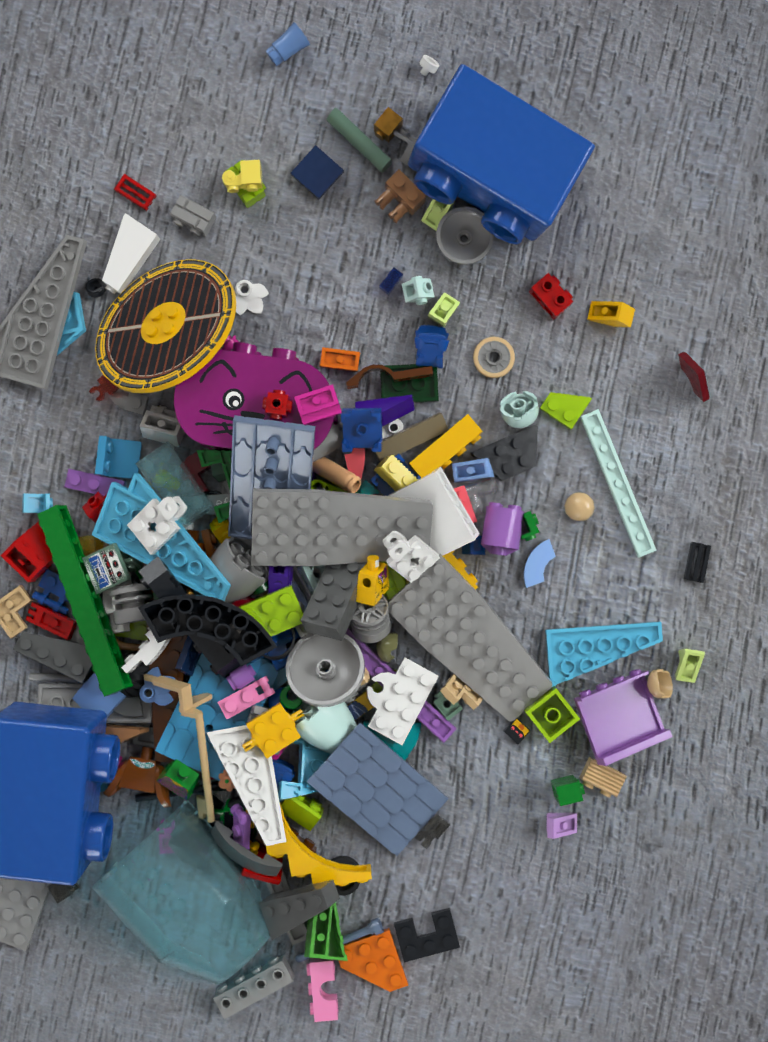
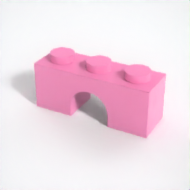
M310 958V963L307 964V976H311V983H308V993L313 998V1003H310V1015H314V1022L338 1020L337 993L328 994L321 988L324 982L335 981L334 960Z

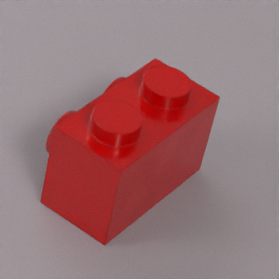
M547 273L531 287L529 293L549 316L555 320L574 301L569 291L561 288L559 280L554 275L551 276Z

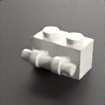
M152 405L150 411L146 410L140 424L143 438L176 447L180 446L185 434L178 422L175 411L166 409L165 406L161 405L159 407Z

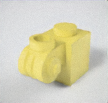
M260 160L240 161L241 172L239 175H235L232 170H227L222 175L223 183L229 193H237L239 189L249 192L263 189Z

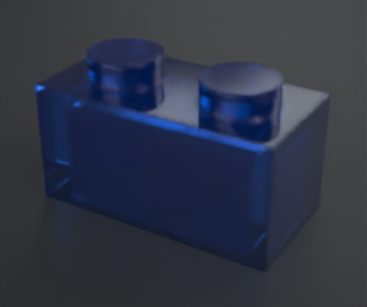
M393 267L379 285V288L389 295L403 278V273Z

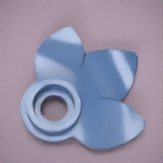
M155 667L147 673L156 677L161 676L159 667ZM164 676V677H168V678H171V679H175L174 677H171V676ZM144 680L145 685L141 687L139 692L142 701L146 703L155 702L160 706L168 705L173 701L172 696L169 694L170 690L154 686L152 682ZM150 689L152 694L147 697L146 691Z

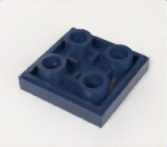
M315 145L290 174L319 200L344 173V170Z

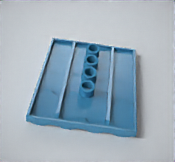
M202 653L188 683L191 684L192 697L203 693L212 694L211 700L196 707V709L203 712L210 777L220 781L218 776L220 773H223L225 768L206 732L246 725L251 707L229 719L225 718L218 702L239 691V689L234 691L226 678L224 679L220 674L215 675L210 668L211 663ZM263 657L251 663L256 675H254L255 680L248 685L267 676L268 684L272 688L279 671L276 672L271 660ZM261 686L256 688L259 695L264 693ZM266 699L255 705L263 707ZM178 701L155 751L173 760L177 759L186 766L201 772L195 718L181 716L179 712L180 703Z

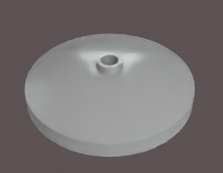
M310 633L294 645L286 662V677L292 691L303 702L316 707H331L348 700L360 687L365 674V661L361 649L347 634L340 641Z

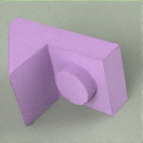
M547 813V838L555 839L577 833V813Z

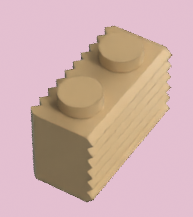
M589 757L579 778L583 780L582 784L586 787L593 789L595 786L601 789V794L610 798L611 795L618 796L627 776L608 765H598L595 759Z

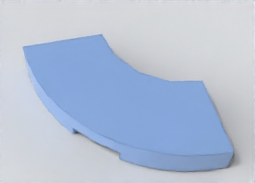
M550 539L538 544L527 558L523 572L526 588L544 582L543 573L545 566L556 557Z

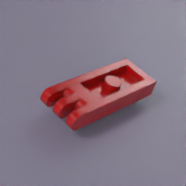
M31 602L30 606L36 608V610H28V613L34 617L26 616V621L66 640H71L77 625L75 620L52 611V609L37 602Z

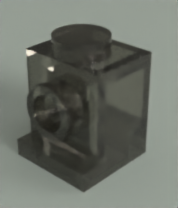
M76 883L71 886L50 884L47 887L55 901L59 903L69 897L80 886Z

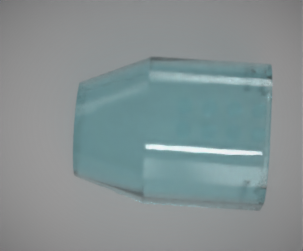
M184 800L121 861H116L106 870L91 888L157 962L218 985L239 971L270 938V934L259 906V902L262 901L261 892L256 887L254 880L241 876L242 866L229 858L220 849L212 837V826L205 819L199 818L196 808L189 801Z

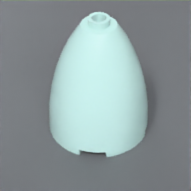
M302 701L298 708L292 709L290 712L291 715L299 709L302 710L305 716L295 721L296 729L301 738L329 754H332L357 727L354 717L345 702L331 707H316Z

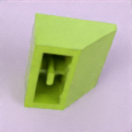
M305 795L286 799L281 803L284 814L308 831H311L317 824L324 810L323 804L315 798L311 800Z

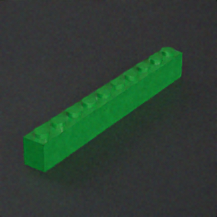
M55 505L38 513L39 525L43 529L46 544L52 553V561L59 572V580L63 583L65 596L70 602L72 615L78 624L79 634L85 643V650L92 662V670L99 681L100 691L106 697L132 687L133 684L129 673H126L121 668L125 665L101 597L99 594H96L82 558L85 557L67 505Z

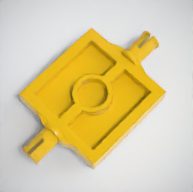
M279 702L247 722L246 726L251 732L252 739L242 744L244 750L247 752L257 746L262 750L265 757L269 758L301 738L296 729L295 721L305 716L302 710L299 709L290 715Z

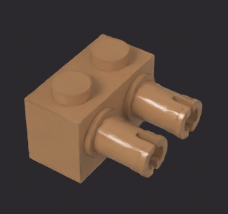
M398 169L385 182L386 191L374 201L383 210L393 199H396L399 204L388 216L391 220L394 219L393 222L397 223L407 212L413 215L426 202V195Z

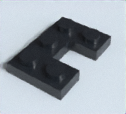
M450 908L431 912L436 932L417 936L413 918L394 922L404 962L460 948Z

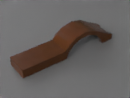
M373 364L363 368L348 380L346 384L347 389L358 388L363 376L374 371L384 372L392 378L393 382L432 377L433 370L432 366L393 372L386 366Z

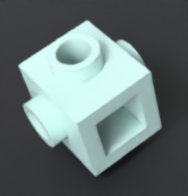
M416 276L402 284L406 303L423 305L428 303L427 300L434 298L430 278Z

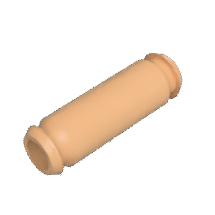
M325 456L313 462L312 471L348 493H355L359 490L361 486L359 476H356Z

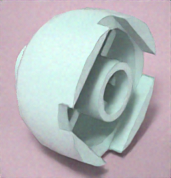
M523 391V394L512 392L505 396L500 403L503 420L513 428L528 427L537 419L539 406L537 397L533 393Z

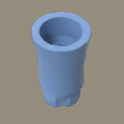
M293 22L272 43V46L266 50V53L272 62L278 66L301 49L309 46L310 43L297 24Z

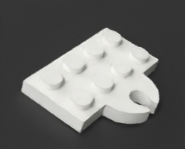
M405 657L395 674L386 672L374 676L371 680L381 682L383 689L381 692L376 693L372 687L367 686V698L370 704L376 708L367 727L403 745L439 676Z

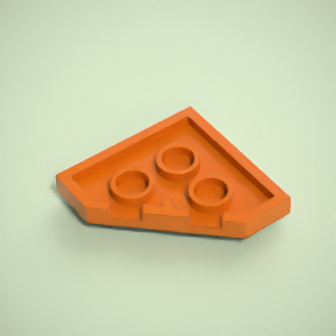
M390 928L384 929V933L377 936L370 934L344 944L348 961L338 960L341 968L389 992L408 986Z

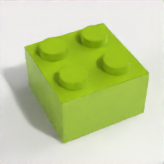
M555 687L549 689L535 703L524 710L549 743L580 720Z

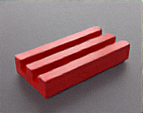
M126 174L122 176L114 188L117 193L146 212L149 209V205L153 203V199L157 197L155 193ZM125 180L148 194L149 198L124 183ZM121 186L145 201V204L121 190Z

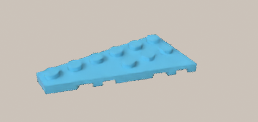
M646 622L545 629L548 674L552 681V687L607 665L617 659L626 657L636 651L662 642V623Z

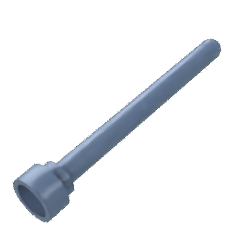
M375 918L371 920L367 927L343 936V945L368 934H375L377 936L384 933L380 919ZM304 952L295 957L298 963L310 959L309 957H304Z

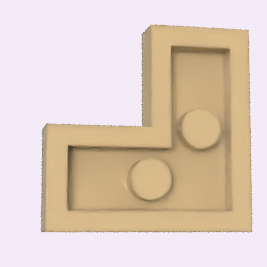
M19 585L0 599V625L10 639H13L28 628L18 611L33 600L22 585Z
M454 673L440 690L444 697L453 705L462 698L473 710L483 700L482 697Z

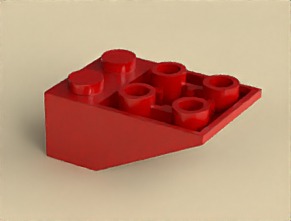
M39 521L1 554V557L28 583L36 582L53 564L52 553L46 544V537L39 525Z

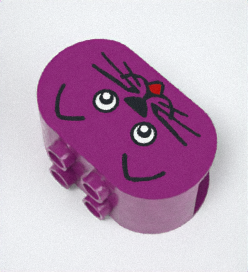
M234 342L232 351L219 350L201 370L176 385L174 408L180 426L190 438L207 449L232 451L233 419L235 415L284 423L303 424L294 397L329 386V383L315 367L306 362L299 361V358L296 357L297 352L293 350L273 348L271 357L261 355L260 352H257V346ZM273 390L286 391L285 394L289 395L290 401H293L291 413H288L287 418L282 417V420L270 419V416L265 413V409H262L263 398L267 397L268 392L273 393ZM275 400L273 406H280V401ZM338 415L308 424L316 426L314 450L325 440L332 424L336 425L338 423Z

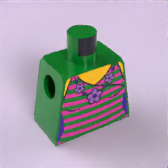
M175 759L166 765L156 781L185 801H188L198 786L199 774Z

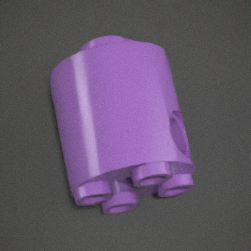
M489 502V506H486L481 545L491 554L507 556L519 550L524 514L520 506L508 505V508H504L500 503Z

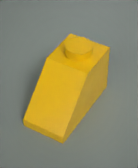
M591 301L587 320L613 327L631 328L635 309L624 302Z

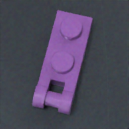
M235 804L230 809L234 816L232 826L233 840L250 851L251 817L240 804Z

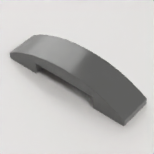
M218 821L214 824L211 831L212 837L229 858L255 873L267 876L278 875L283 866L281 862L267 853L261 859L231 839L232 830Z

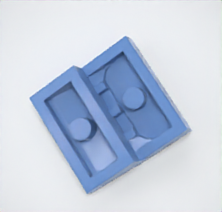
M94 673L72 699L82 709L104 711L108 718L126 696L118 692L104 697L99 689L97 676Z

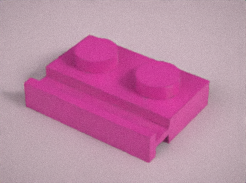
M333 384L294 397L304 425L342 414Z

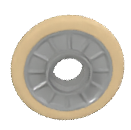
M488 337L476 346L473 361L476 369L482 375L489 378H499L506 375L512 369L515 362V353L510 343L505 339ZM492 352L497 353L499 361L491 362L489 354Z

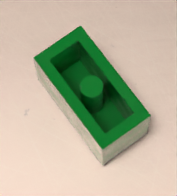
M573 775L550 780L555 800L560 806L583 801L582 795L585 794L583 784Z

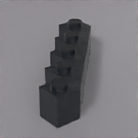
M159 557L139 570L143 577L141 579L143 585L147 589L151 588L158 598L188 594ZM188 635L194 642L193 647L199 654L203 653L211 663L210 668L215 675L220 674L225 679L230 675V672L241 666L234 655L220 643L196 635Z

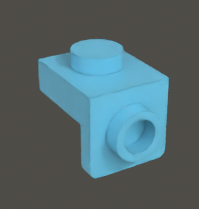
M23 494L22 513H40L53 507V499L50 498V494Z

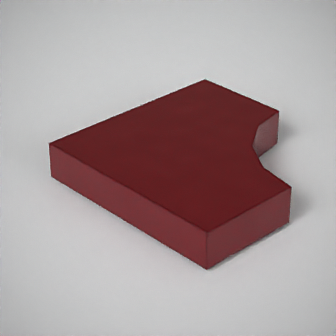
M686 352L678 354L681 369L688 377L694 393L703 402L709 400L710 396L705 371Z

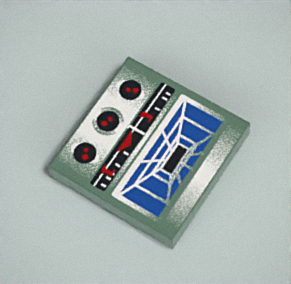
M113 543L82 558L96 594L131 580L117 543Z

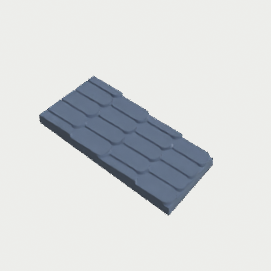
M234 416L229 537L252 540L253 488L311 489L316 426Z
M361 722L307 780V783L328 801L332 802L396 856L399 855L449 799Z

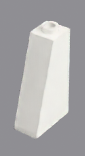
M126 213L123 216L102 279L107 285L105 288L113 294L116 292L121 294L129 286L160 241L156 233Z

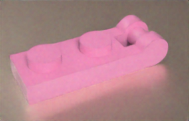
M267 676L218 702L226 719L275 694L274 689L268 684ZM259 686H261L264 691V693L260 695L256 691V688Z

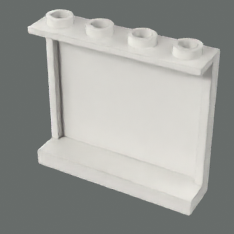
M441 467L388 495L390 497L422 499L432 502L433 514L430 547L442 556L474 541L480 534Z

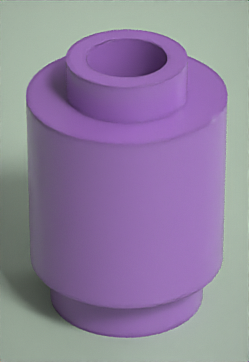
M245 664L230 672L226 679L234 691L236 689L240 690L255 680L254 675H256V672L251 664L248 666Z

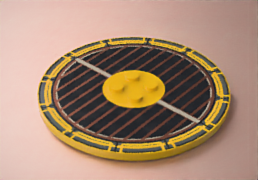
M195 259L169 262L140 276L115 299L100 324L95 352L98 366L103 375L113 385L122 390L132 393H152L178 385L196 374L216 355L232 328L236 313V295L230 280L217 266Z

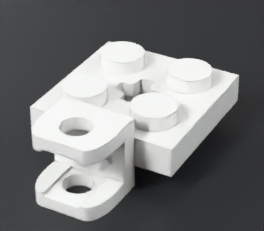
M179 496L173 498L166 497L161 502L157 499H152L127 526L149 554L154 555L181 529L175 521H178L185 514L187 505ZM151 523H156V531L151 530Z
M392 531L383 539V544L388 549L387 551L390 555L386 560L387 564L410 583L418 579L423 572L440 559L439 554L416 535L407 541L406 537L401 533ZM392 538H396V541L390 542Z

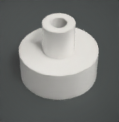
M423 55L419 62L423 67L420 73L424 76H427L429 72L435 73L439 68L438 62L427 55Z

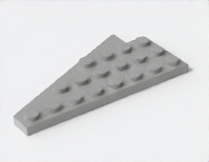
M66 235L1 323L0 377L48 390L86 248V240Z

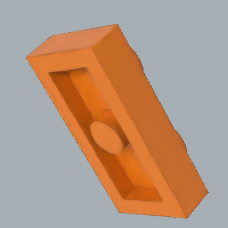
M322 347L320 367L358 372L360 352Z

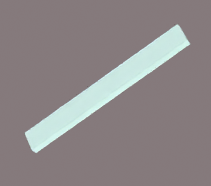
M599 409L580 416L637 558L657 551Z

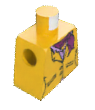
M370 555L367 557V563L358 574L356 602L375 606L389 589L388 565L379 562L377 555Z

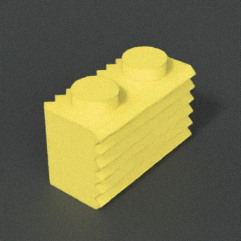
M394 455L383 458L374 469L395 491L419 480L416 479L414 474H411V471H408V468L403 466V463H400V460L394 458Z

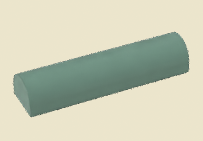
M334 108L327 117V122L381 173L386 171L392 164L391 159L339 109Z

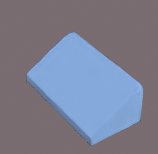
M488 458L452 464L454 483L494 477Z

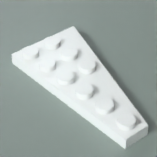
M246 725L206 732L265 846L286 842L272 756L266 758L262 750L257 746L247 752L244 750L242 744L252 739L251 732Z

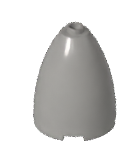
M226 538L210 558L231 584L225 599L226 602L232 603L238 599L250 596L268 580L269 567L251 566V546L240 538Z

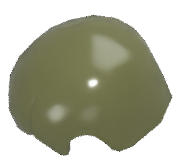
M389 633L376 644L377 654L381 661L385 663H390L395 658L391 655V651L397 649V633Z

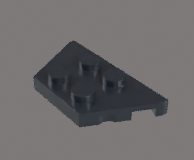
M535 424L471 452V456L477 459L488 458L494 476L499 481H504L536 466L538 426Z

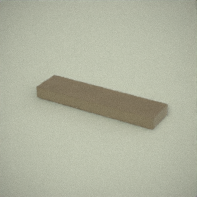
M439 412L383 439L382 451L375 452L378 461L381 462L383 458L390 455L395 457L448 431L442 413Z

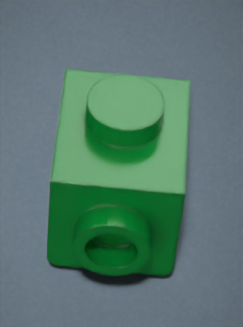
M531 511L523 514V520L528 533L521 535L520 540L525 539L526 542L536 538L535 534L539 533L537 527L539 521L535 513L532 514Z

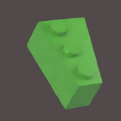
M336 902L328 909L308 920L304 957L348 961L343 945V935H341L339 926L340 921Z

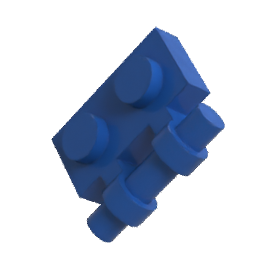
M47 569L38 584L39 587L44 589L43 593L35 591L32 594V598L38 600L37 603L41 605L45 604L53 608L52 611L67 615L69 608L65 607L64 604L66 601H69L65 596L63 583L59 580L58 573ZM51 593L60 597L57 602L49 598Z

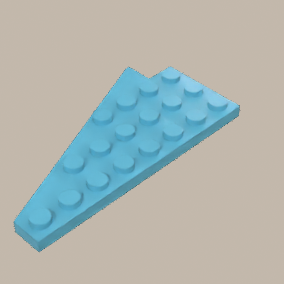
M134 473L129 488L117 482H112L92 536L109 545L117 543L120 551L145 564H149L159 557L180 583L205 596L225 601L231 584L179 521L175 522L181 529L154 555L149 554L127 526L152 499H157L159 502L162 501L141 474ZM151 523V530L156 531V523Z

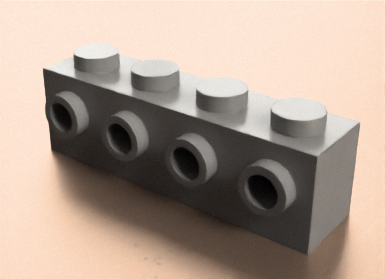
M277 955L269 959L268 963L264 966L258 965L254 967L251 973L245 976L244 974L239 975L233 980V983L229 985L225 983L219 986L213 999L223 1018L226 1019L292 983L295 974L285 956L278 957Z

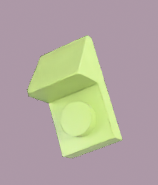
M432 199L421 221L437 231L440 220L446 213L452 210L454 203L450 205L443 204Z
M444 292L429 312L428 318L445 328L460 302Z
M690 649L679 650L680 662L675 678L678 681L695 683L705 652Z

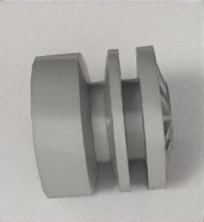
M131 584L110 591V597L120 596V599L111 601L112 605H121V609L113 612L115 625L145 620L138 607L145 604L144 601L153 598L152 594L143 595V592L149 591L151 588L147 589L143 584Z
M384 596L375 606L358 603L350 622L352 634L356 639L364 643H375L381 641L389 634L391 621L388 602Z

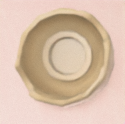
M581 492L570 495L564 505L566 514L575 521H586L593 515L595 509L594 501L590 496Z
M663 669L651 671L647 679L648 690L655 698H670L673 693L670 673L663 671Z

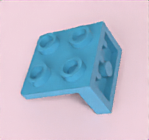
M99 436L95 474L132 479L134 473H139L142 442Z

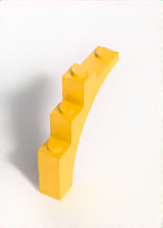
M280 802L286 842L266 846L267 854L271 857L273 856V858H281L285 854L288 855L291 877L302 878L311 874L312 884L334 880L335 885L346 886L352 882L365 883L372 879L371 864L349 865L337 863L323 858L305 846L291 830Z

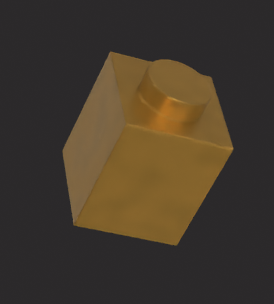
M388 107L374 124L375 135L380 140H386L389 143L395 136L393 132L403 126V118Z

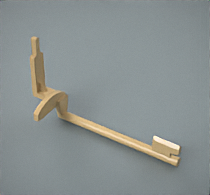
M144 674V680L152 682L154 686L178 692L181 716L195 718L204 796L196 795L198 816L204 819L207 815V822L212 823L215 821L204 719L203 712L196 709V707L211 700L212 694L203 693L192 697L191 684L164 676L156 677Z

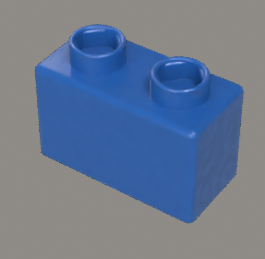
M461 64L419 135L408 160V166L417 172L414 177V184L424 194L438 202L449 205L454 203L457 197L461 198L484 212L481 224L489 233L510 244H520L524 237L531 241L536 240L553 223L595 149V145L478 72Z
M13 702L0 712V878L71 886L77 883L92 861L103 862L106 860L112 841L113 817L111 813L98 812L101 783H111L116 776L120 757V739L117 735L105 734L107 715L104 711Z

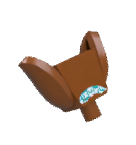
M142 747L140 758L130 757L122 762L117 768L113 782L109 783L103 792L105 796L111 797L122 787L155 793L164 808L172 807L169 789L156 781L164 770V766L161 765V762L152 760L153 748Z

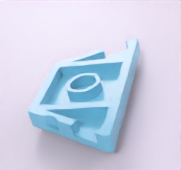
M74 292L57 355L86 332L81 298L77 292Z

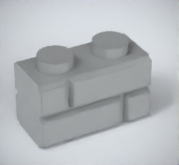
M182 195L179 196L176 205H174L170 213L174 224L181 228L185 225L190 228L191 233L198 237L200 235L206 237L216 220L214 212Z

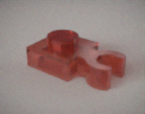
M102 375L97 380L100 385L92 387L89 392L94 394L96 391H99L100 395L96 400L100 402L104 399L106 392L112 395L119 388Z

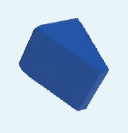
M478 536L474 541L462 546V554L485 555V548L481 545L482 536Z

